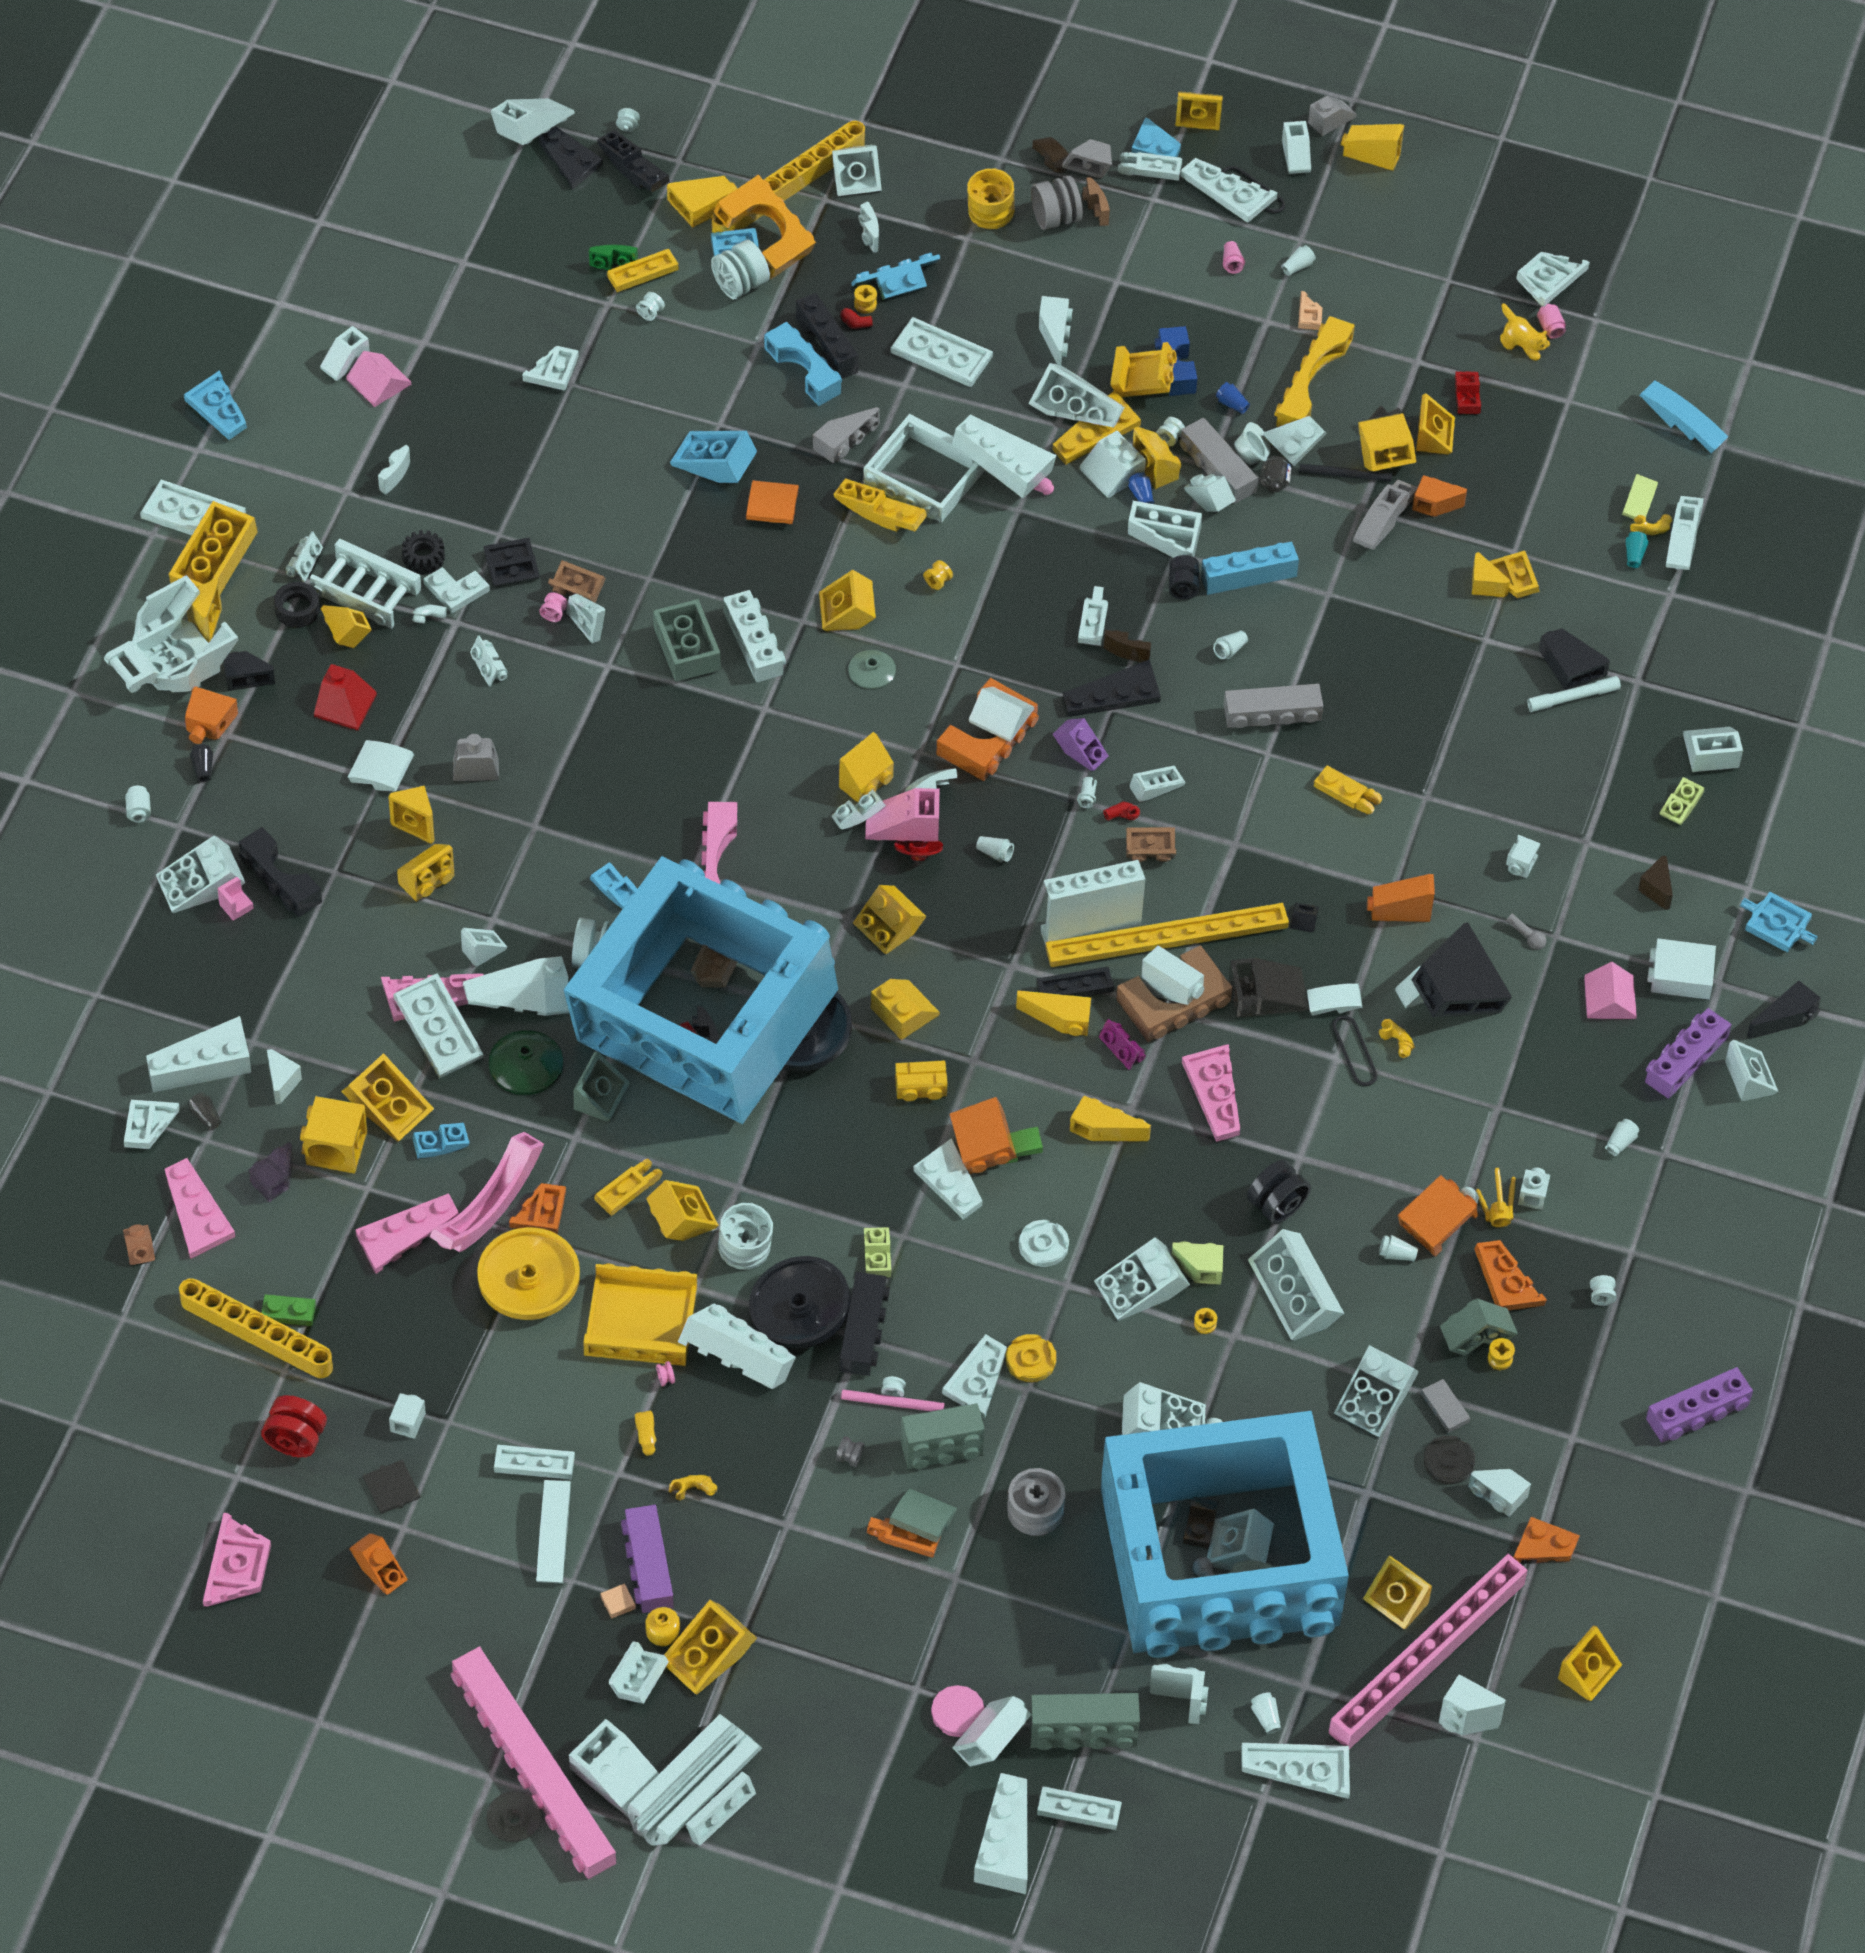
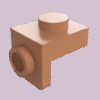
M133 1225L129 1229L123 1230L131 1265L155 1260L148 1225Z

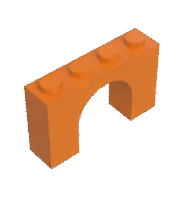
M992 678L982 688L995 687L1034 706L1033 712L1011 742L998 736L991 739H977L950 725L938 738L936 755L982 781H985L990 774L993 775L996 772L1002 759L1009 757L1013 746L1023 740L1029 727H1034L1039 718V715H1037V703Z

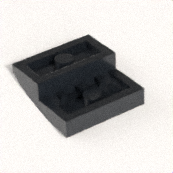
M530 538L483 546L493 587L540 579Z

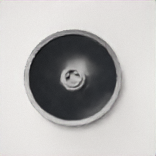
M838 992L835 993L783 1069L791 1071L818 1069L834 1061L845 1050L852 1034V1018L846 1001Z
M812 1256L792 1257L776 1263L760 1276L750 1294L749 1312L756 1330L764 1333L769 1340L787 1349H803L824 1342L840 1329L849 1313L851 1294L844 1275L832 1263Z

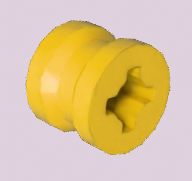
M870 285L857 287L854 292L855 309L863 314L873 312L877 306L876 289Z
M937 560L933 563L932 569H927L924 572L923 577L931 588L940 590L944 586L945 581L948 582L953 578V572L945 562Z
M1497 1338L1491 1342L1487 1360L1492 1368L1505 1370L1512 1365L1515 1352L1513 1343L1505 1338Z

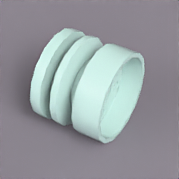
M744 240L734 245L731 251L725 250L722 254L713 256L711 260L712 271L718 285L731 299L741 297L742 294L748 293L750 288L756 289L767 283L770 279L768 264L762 252L750 240Z
M579 918L573 942L572 968L579 969L610 927L609 921H605L602 930L598 931L595 919Z
M740 1203L725 1211L720 1220L718 1251L721 1258L729 1266L736 1269L749 1270L759 1267L766 1261L770 1253L773 1222L770 1215L762 1207L753 1203Z

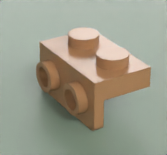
M562 560L554 579L550 578L548 583L553 588V592L565 596L566 593L569 595L579 594L595 603L606 578Z
M1175 827L1126 828V858H1132V861L1139 860V862L1147 861V858H1156V861L1159 862L1171 861V858H1175Z
M703 944L692 966L691 974L700 987H726L737 962Z

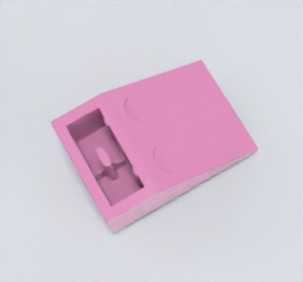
M914 788L883 800L886 806L866 820L865 839L876 841H938L939 789Z

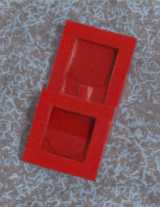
M1455 372L1458 414H1481L1478 372Z

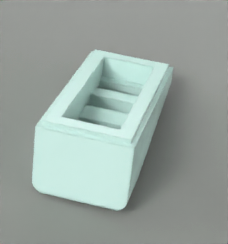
M1169 766L1133 774L1130 789L1137 800L1143 802L1185 785V781L1175 766Z

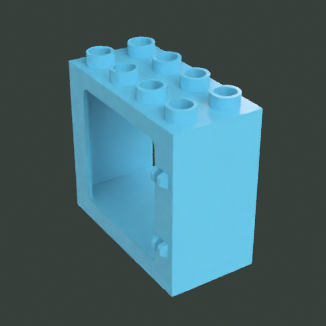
M1312 1411L1105 1437L1100 1490L1133 1653L1148 1652V1655L1151 1657L1164 1658L1175 1654L1179 1647L1200 1645L1202 1650L1216 1651L1227 1647L1231 1640L1252 1638V1641L1256 1644H1269L1279 1640L1283 1633L1303 1631L1304 1635L1308 1637H1321L1331 1633L1335 1626H1340L1349 1575ZM1295 1485L1311 1556L1309 1562L1183 1580H1171L1167 1577L1152 1504L1193 1499V1496L1201 1498ZM1147 1548H1150L1152 1560L1146 1559Z

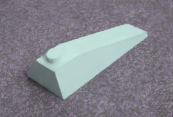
M1049 363L1029 402L1031 406L1046 415L1108 427H1115L1125 408L1075 373L1061 365Z
M562 956L536 959L463 981L462 984L468 1004L491 1008H499L500 1006L515 1008L514 1011L523 1012L524 1009L537 1011V1015L543 1016L569 1013L564 994V988L568 984V974Z

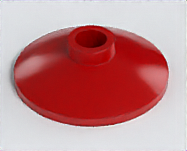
M897 840L895 842V849L911 856L912 860L922 861L926 859V856L941 852L943 844L939 840L929 842Z

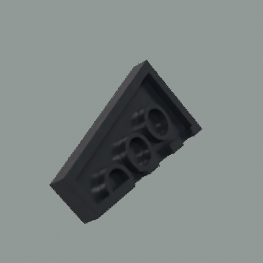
M1147 660L1063 693L1062 699L1067 716L1072 717L1160 703L1161 696L1151 662Z

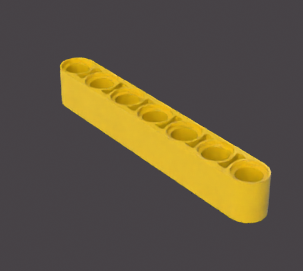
M186 1279L180 1284L181 1305L187 1311L316 1378H326L332 1373V1355L330 1349L196 1279ZM276 1338H281L279 1341H274ZM298 1349H302V1350H303V1351H301V1352H295V1351L298 1350Z

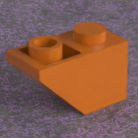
M1423 475L1414 495L1412 510L1435 517L1462 508L1465 505L1467 489Z
M369 1533L349 1548L361 1569L386 1595L408 1580L383 1537Z

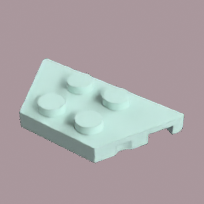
M1540 252L1518 271L1516 279L1544 307L1588 270L1590 262L1582 260V264L1568 262L1569 257Z

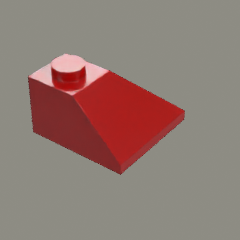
M331 664L321 683L314 717L359 730L377 692L353 670Z

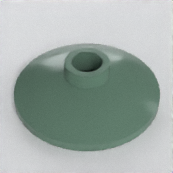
M866 650L856 654L851 659L848 672L851 680L856 685L865 689H880L887 686L894 679L896 666L893 659L886 653L878 650Z

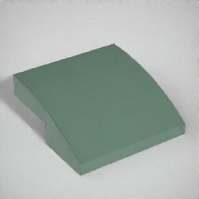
M909 1488L893 1511L889 1523L937 1543L944 1529L948 1528L957 1508Z

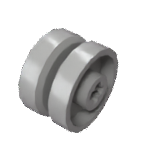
M1041 1468L1027 1469L1015 1476L1008 1489L1007 1512L1010 1522L1016 1529L1022 1533L1037 1536L1045 1535L1057 1528L1064 1515L1065 1488L1060 1478L1051 1471Z

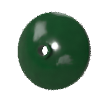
M520 1030L509 1033L497 1041L489 1055V1071L493 1080L504 1090L518 1095H532L547 1090L558 1080L563 1070V1055L560 1047L551 1037L538 1031Z

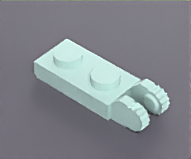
M1124 152L1120 154L1119 160L1121 163L1118 165L1117 170L1123 175L1131 176L1135 174L1179 181L1182 166L1181 158L1140 152Z

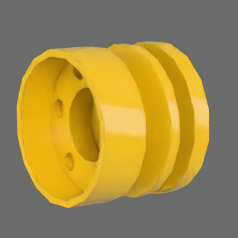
M995 168L976 172L967 184L969 217L973 223L985 229H998L1006 226L1015 214L1013 180L1007 173Z

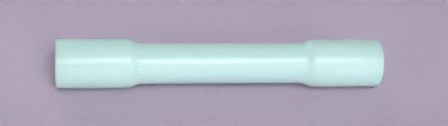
M1614 676L1588 685L1528 698L1527 704L1530 712L1550 708L1553 705L1620 690L1621 684L1619 678Z

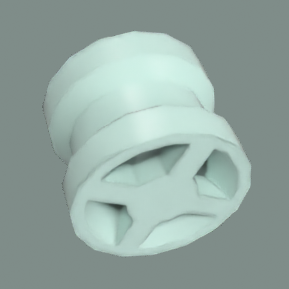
M647 292L644 300L636 305V310L642 318L653 321L657 316V312H661L665 304L658 294Z
M1168 417L1164 421V426H1160L1156 433L1161 440L1166 441L1168 446H1174L1178 441V437H1181V429L1185 426L1177 418Z
M1601 1275L1590 1280V1288L1593 1290L1591 1293L1592 1303L1606 1306L1616 1301V1293L1613 1291L1616 1283L1613 1277Z

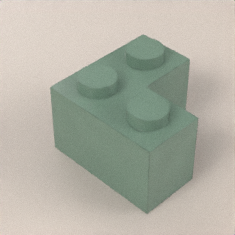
M1480 1299L1470 1301L1465 1308L1449 1316L1448 1320L1440 1325L1449 1350L1464 1356L1483 1343L1491 1344L1497 1338L1510 1340L1518 1334L1507 1308Z

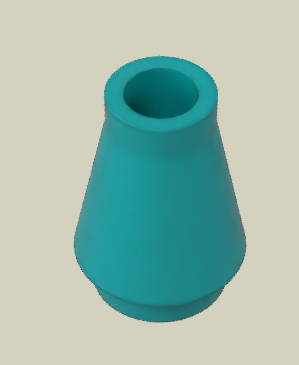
M1631 532L1625 539L1627 565L1631 568H1639L1649 542L1646 534Z

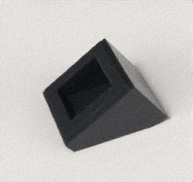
M1296 902L1290 927L1296 930L1314 932L1319 907Z

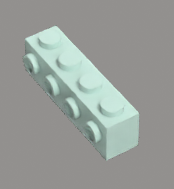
M750 590L724 597L723 613L754 679L758 683L783 675V665L786 664V659L783 651H778L775 634H770L767 617L765 615L762 616L760 613L761 607L758 599L753 598Z

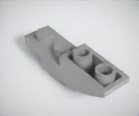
M1397 480L1393 485L1388 484L1368 510L1353 538V542L1374 550L1395 527L1396 518L1414 499L1418 487Z

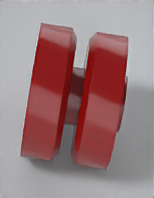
M288 1395L277 1397L269 1411L270 1416L265 1420L262 1427V1438L268 1445L283 1454L303 1458L311 1456L319 1442L318 1437L322 1434L327 1423L326 1415L315 1404L303 1398Z

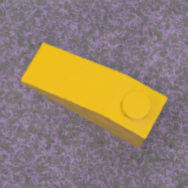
M1017 991L1016 1009L1061 1033L1073 1036H1088L1090 997Z

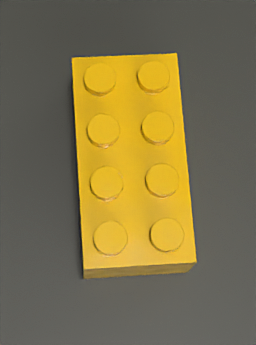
M212 501L168 574L170 583L186 575L196 587L215 579L219 581L221 594L258 532L255 518Z

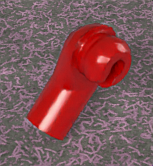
M849 308L841 311V320L851 329L873 327L871 316L859 317Z

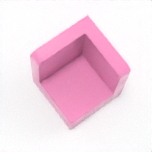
M238 877L217 888L219 905L233 921L254 909L253 903L242 891L241 880Z

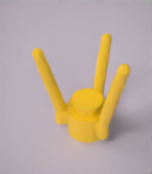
M1495 1168L1497 1202H1494L1489 1209L1479 1189L1475 1191L1485 1213L1486 1222H1491V1225L1494 1227H1505L1514 1220L1513 1203L1516 1178L1511 1177L1507 1206L1503 1202L1500 1169Z

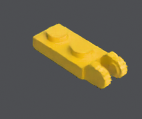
M1328 765L1314 781L1315 788L1367 815L1372 814L1375 810L1372 803L1378 805L1383 800L1380 793L1371 788L1367 789L1364 785Z
M645 1159L635 1167L629 1168L596 1193L594 1196L595 1201L612 1216L648 1189L649 1186L658 1182L663 1173L657 1168L643 1177L642 1175L652 1166V1162L649 1159Z

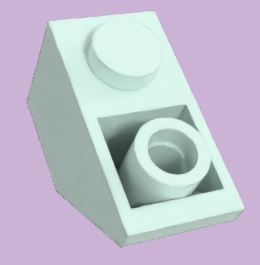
M1306 121L1284 122L1282 144L1288 173L1311 172L1310 142Z
M350 327L335 339L320 366L321 369L335 381L339 380L352 369L363 351L369 352V339L355 327Z
M1203 474L1191 478V483L1184 486L1185 491L1206 512H1218L1236 501L1225 476H1215L1214 474L1203 476Z
M1511 1469L1473 1471L1468 1487L1477 1497L1484 1498L1491 1503L1496 1511L1503 1512L1510 1517L1528 1497L1531 1484Z

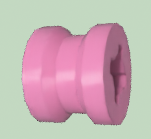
M548 593L544 600L545 603L541 606L539 612L544 619L550 622H559L563 616L562 611L567 608L568 601L558 593Z

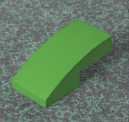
M1038 1127L1010 1133L1017 1158L1010 1160L1008 1163L1018 1162V1156L1043 1152Z

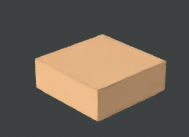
M625 1584L601 1593V1599L611 1619L636 1609L635 1603Z

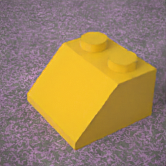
M1178 92L1175 126L1219 130L1223 95Z
M1140 427L1134 428L1132 446L1146 459L1145 474L1150 477V482L1154 489L1178 480L1181 463L1178 457L1173 456L1166 441L1161 440L1156 432Z
M851 570L819 591L822 629L825 631L860 629L876 618L872 580L854 570Z
M872 732L840 759L839 788L856 802H859L861 797L868 794L872 789L876 792L882 785H887L893 778L894 762L876 733Z
M889 979L871 991L870 1008L901 1040L940 1015V1012L909 980Z
M665 1180L646 1198L651 1207V1213L656 1217L661 1227V1233L668 1239L684 1241L714 1230L719 1226L699 1186Z

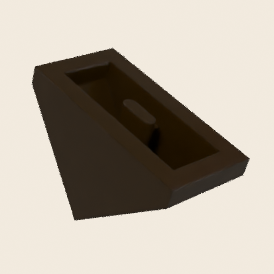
M1661 856L1641 876L1638 891L1665 910L1670 909L1673 893L1667 856Z

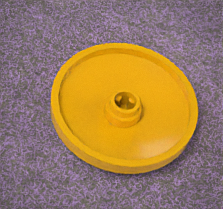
M518 1228L498 1236L485 1248L478 1263V1284L484 1299L499 1313L515 1319H541L560 1311L572 1300L580 1280L579 1261L571 1245L556 1233L541 1228Z

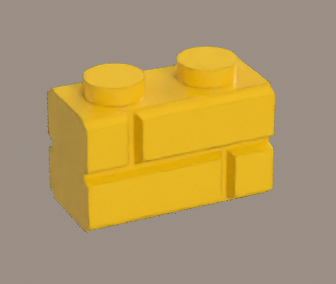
M945 1061L895 1063L897 1099L914 1101L917 1098L928 1097L931 1100H938L947 1096Z

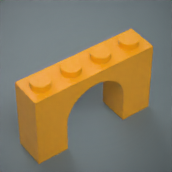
M757 175L720 200L714 210V213L727 228L752 214L765 215L778 225L781 239L762 252L768 264L770 279H773L811 253L816 243L813 235L805 230L800 224L798 217L788 210L783 199L777 197L771 190L770 184L763 180L760 175Z

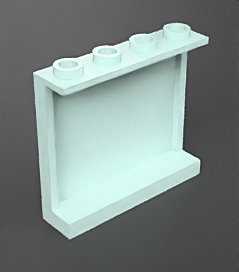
M1139 860L1044 880L1048 893L1046 924L1041 925L1040 931L1045 945L1049 941L1141 926L1145 877Z

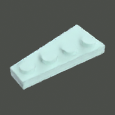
M1242 1743V1772L1349 1799V1746Z

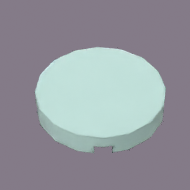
M1038 1220L1024 1227L1019 1237L1018 1246L1020 1254L1027 1262L1034 1266L1049 1267L1058 1264L1065 1258L1068 1252L1069 1238L1061 1225L1050 1223L1049 1220Z

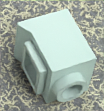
M1518 835L1517 841L1512 846L1507 857L1506 865H1508V871L1513 875L1522 876L1527 879L1538 858L1536 852L1540 847V843Z

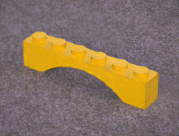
M1329 316L1326 323L1320 325L1317 340H1312L1309 355H1304L1300 372H1295L1292 379L1293 385L1291 388L1287 387L1283 396V403H1279L1276 407L1274 414L1277 417L1276 427L1308 416L1311 417L1312 403L1308 394L1310 381L1324 365L1345 355L1353 340L1354 324Z

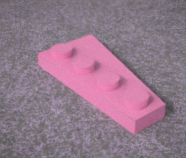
M186 1158L165 1168V1175L190 1259L234 1238L235 1231L189 1160Z

